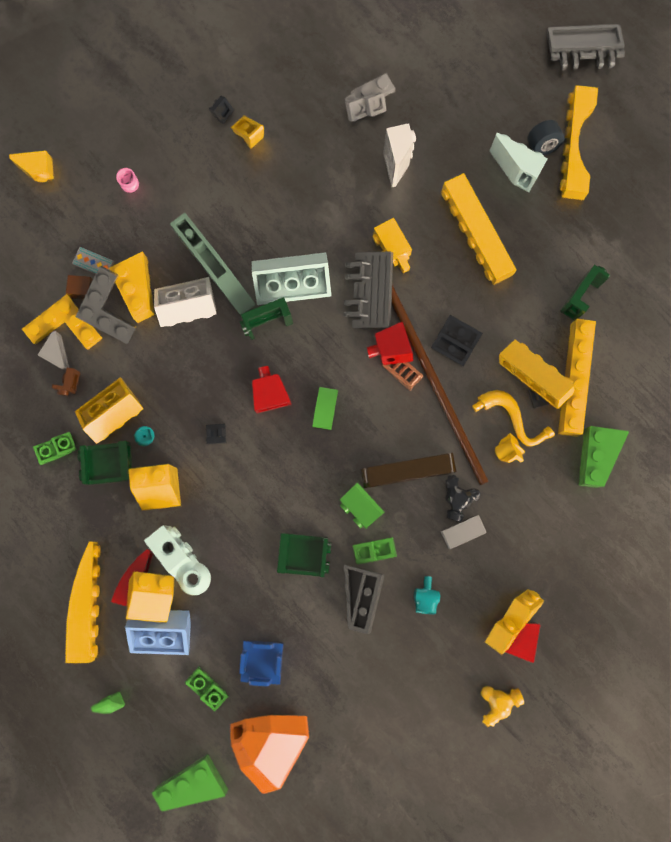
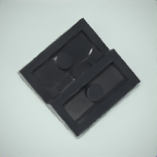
M450 315L431 348L464 367L483 333Z

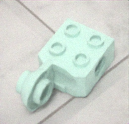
M163 525L144 540L165 569L175 577L180 588L186 594L199 595L205 592L211 581L208 568L198 562L195 554L191 553L193 551L192 547L180 539L181 533L175 526L172 528L171 526ZM170 543H172L174 546L172 552L169 550ZM192 573L198 576L196 584H192L189 581V576Z

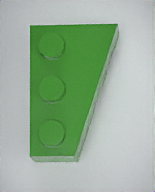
M594 426L584 429L578 485L595 488L605 486L629 431Z
M209 754L156 786L152 795L161 811H166L224 797L227 794L228 788Z

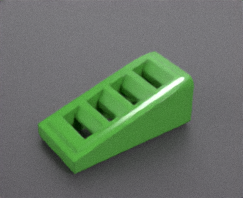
M116 692L94 704L91 710L92 712L110 714L124 707L125 703L120 692Z

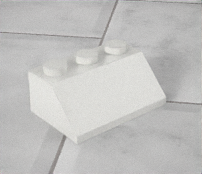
M409 123L386 128L384 157L392 187L398 184L409 166L410 158L413 157V142H416L414 130L410 129Z
M209 277L154 289V308L161 327L173 326L176 323L191 322L194 319L209 318L212 315H216V306Z

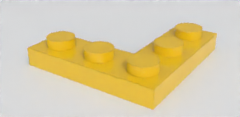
M67 294L22 328L35 345L64 322L87 350L102 339L101 335L92 325L76 318L79 308Z

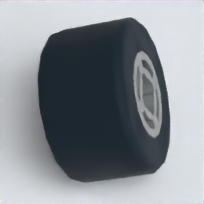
M546 120L537 124L527 136L532 150L540 152L543 156L556 151L565 140L564 133L555 120Z

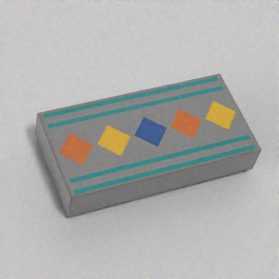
M79 247L72 264L96 274L100 266L109 270V267L114 266L115 262Z

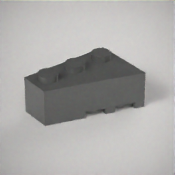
M344 565L348 629L369 634L372 630L385 575Z

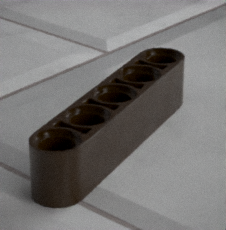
M453 453L360 469L364 488L457 472Z

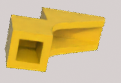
M528 589L517 596L505 616L495 624L485 643L500 654H503L509 649L522 628L538 611L544 600L540 598L537 592Z

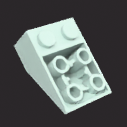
M498 132L490 148V153L512 184L530 192L547 158L540 152H534L528 149L526 145L511 140L509 136L499 134Z

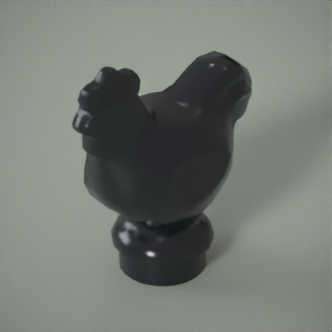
M450 475L445 480L447 483L446 501L451 505V509L447 511L446 518L462 522L464 518L462 510L467 509L472 502L478 501L481 493L475 488L469 490L459 488V478L456 475Z

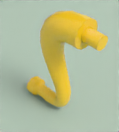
M488 391L478 396V402L472 405L475 412L482 408L487 410L496 405L503 406L510 415L518 439L526 446H535L545 439L555 436L553 430L547 426L538 436L528 438L524 432L519 406L516 400L505 391Z

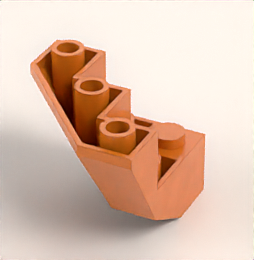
M269 715L248 718L230 724L231 746L243 773L261 793L265 794L281 789L309 738L307 716Z

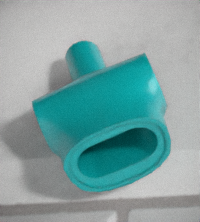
M430 576L424 577V588H416L414 590L416 613L436 614V608L440 601V592L431 590L432 577Z

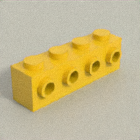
M515 339L499 354V364L556 409L562 406L574 394L575 385L573 381L561 375L554 366L544 362L540 355L531 352L524 343H519Z

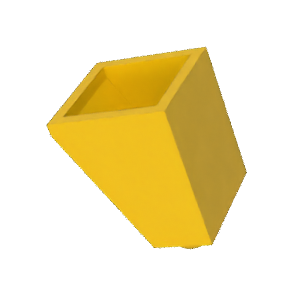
M167 464L129 469L130 489L142 511L181 506L178 470L176 467Z

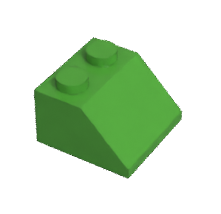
M358 482L340 499L342 502L340 507L347 514L349 512L355 517L353 521L359 528L364 527L366 529L384 513Z

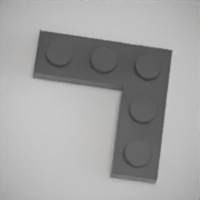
M100 266L76 314V318L128 344L137 326L103 309L119 275Z

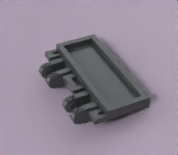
M620 24L548 27L547 29L551 60H559L561 70H566L568 66L567 59L571 60L572 69H577L579 65L578 53L580 59H595L597 68L603 67V57H606L609 68H613L615 66L614 51L616 58L625 56V45Z
M393 252L355 253V261L363 262H347L345 268H360V274H345V279L362 280V282H354V299L361 300H344V305L358 306V312L346 311L343 313V317H361V320H353L352 328H389L391 323Z

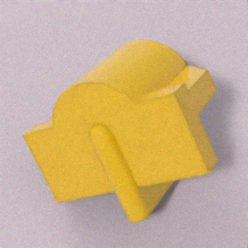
M511 433L501 439L499 445L495 447L496 456L503 462L510 463L516 459L520 463L524 461L522 454L525 451L519 446L518 439Z

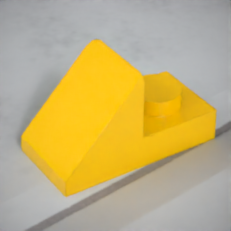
M246 116L241 117L231 127L235 134L244 138L249 148H253L264 137L263 125Z

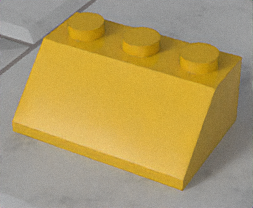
M120 377L78 408L75 414L82 429L97 444L101 440H105L113 431L121 428L130 418L137 416L143 407Z

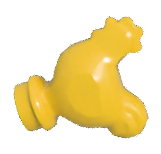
M490 686L483 687L481 695L489 702L490 712L487 715H483L482 722L487 727L490 725L494 727L495 723L510 715L513 705L516 707L523 705L524 700L520 689H511L510 693L507 694L502 690H494Z

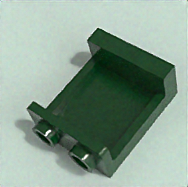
M594 264L583 276L560 312L573 321L586 313L590 306L580 299L590 284L598 289L610 277L607 270Z
M284 297L241 314L243 320L239 321L245 336H250L251 340L255 339L252 328L277 318L283 317L286 327L293 324L292 316Z
M118 441V443L93 446L80 445L77 457L78 461L81 462L79 479L82 481V484L94 485L130 481L129 469H132L130 442Z
M281 533L277 573L324 577L325 573H329L330 562L326 561V555L331 553L332 542H328L326 537Z

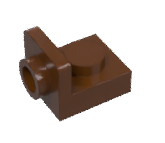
M67 367L66 372L62 376L63 386L52 384V389L56 390L57 394L69 396V393L76 394L80 372L74 368Z

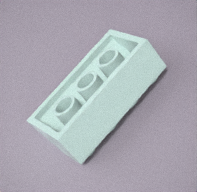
M326 253L252 261V276L257 305L268 304L283 297L288 302L331 296Z

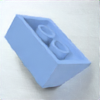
M170 610L166 623L127 619L125 630L130 653L189 655L191 629L189 611Z

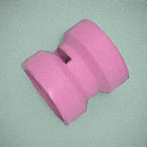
M123 168L118 171L116 179L121 188L127 193L136 191L139 187V181L134 172L129 168Z

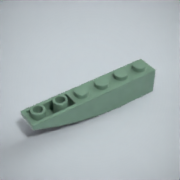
M183 213L170 223L179 239L240 316L256 306L186 213Z

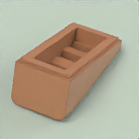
M408 362L398 363L393 368L390 367L391 364L382 365L409 391L423 378V375ZM402 364L404 367L397 373L395 370ZM406 369H408L409 372L403 378L401 375L405 372ZM413 374L415 377L408 382L407 379Z

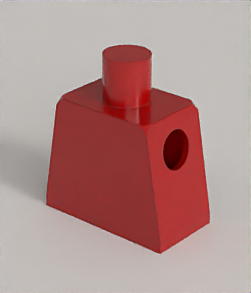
M403 322L376 333V345L366 347L369 358L380 355L383 365L413 361V352Z
M269 366L258 368L260 378L252 380L255 412L261 413L291 405L290 398L279 374L271 375Z
M527 622L505 652L534 663L540 624Z

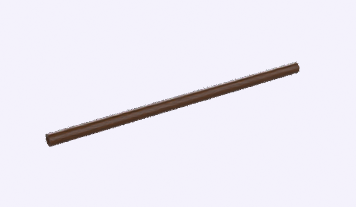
M392 285L391 304L400 322H403L407 337L479 484L482 485L488 482V479Z

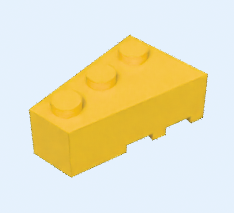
M142 251L109 267L110 271L119 275L115 283L133 319L139 323L155 315L148 271V258Z

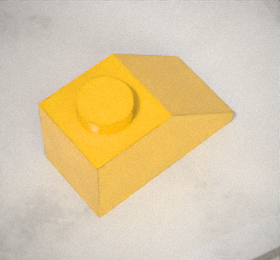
M47 151L9 154L12 162L35 181L46 182L54 179L52 157Z

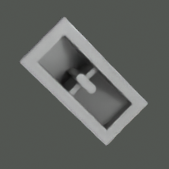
M54 331L48 337L38 356L66 371L69 365L62 335Z

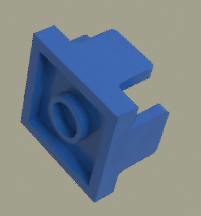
M244 640L240 660V682H249V685L254 686L280 684L283 643Z

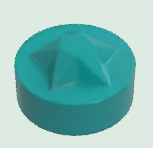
M142 426L136 430L134 439L138 445L148 446L154 440L155 435L150 427Z

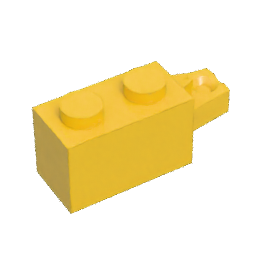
M392 218L375 227L372 238L377 246L380 245L383 250L381 252H393L394 267L398 265L402 273L409 271L410 265L407 260L411 255L412 249L396 220Z

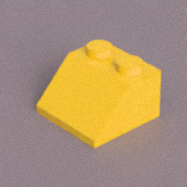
M134 572L129 580L126 619L166 623L173 598L174 576Z

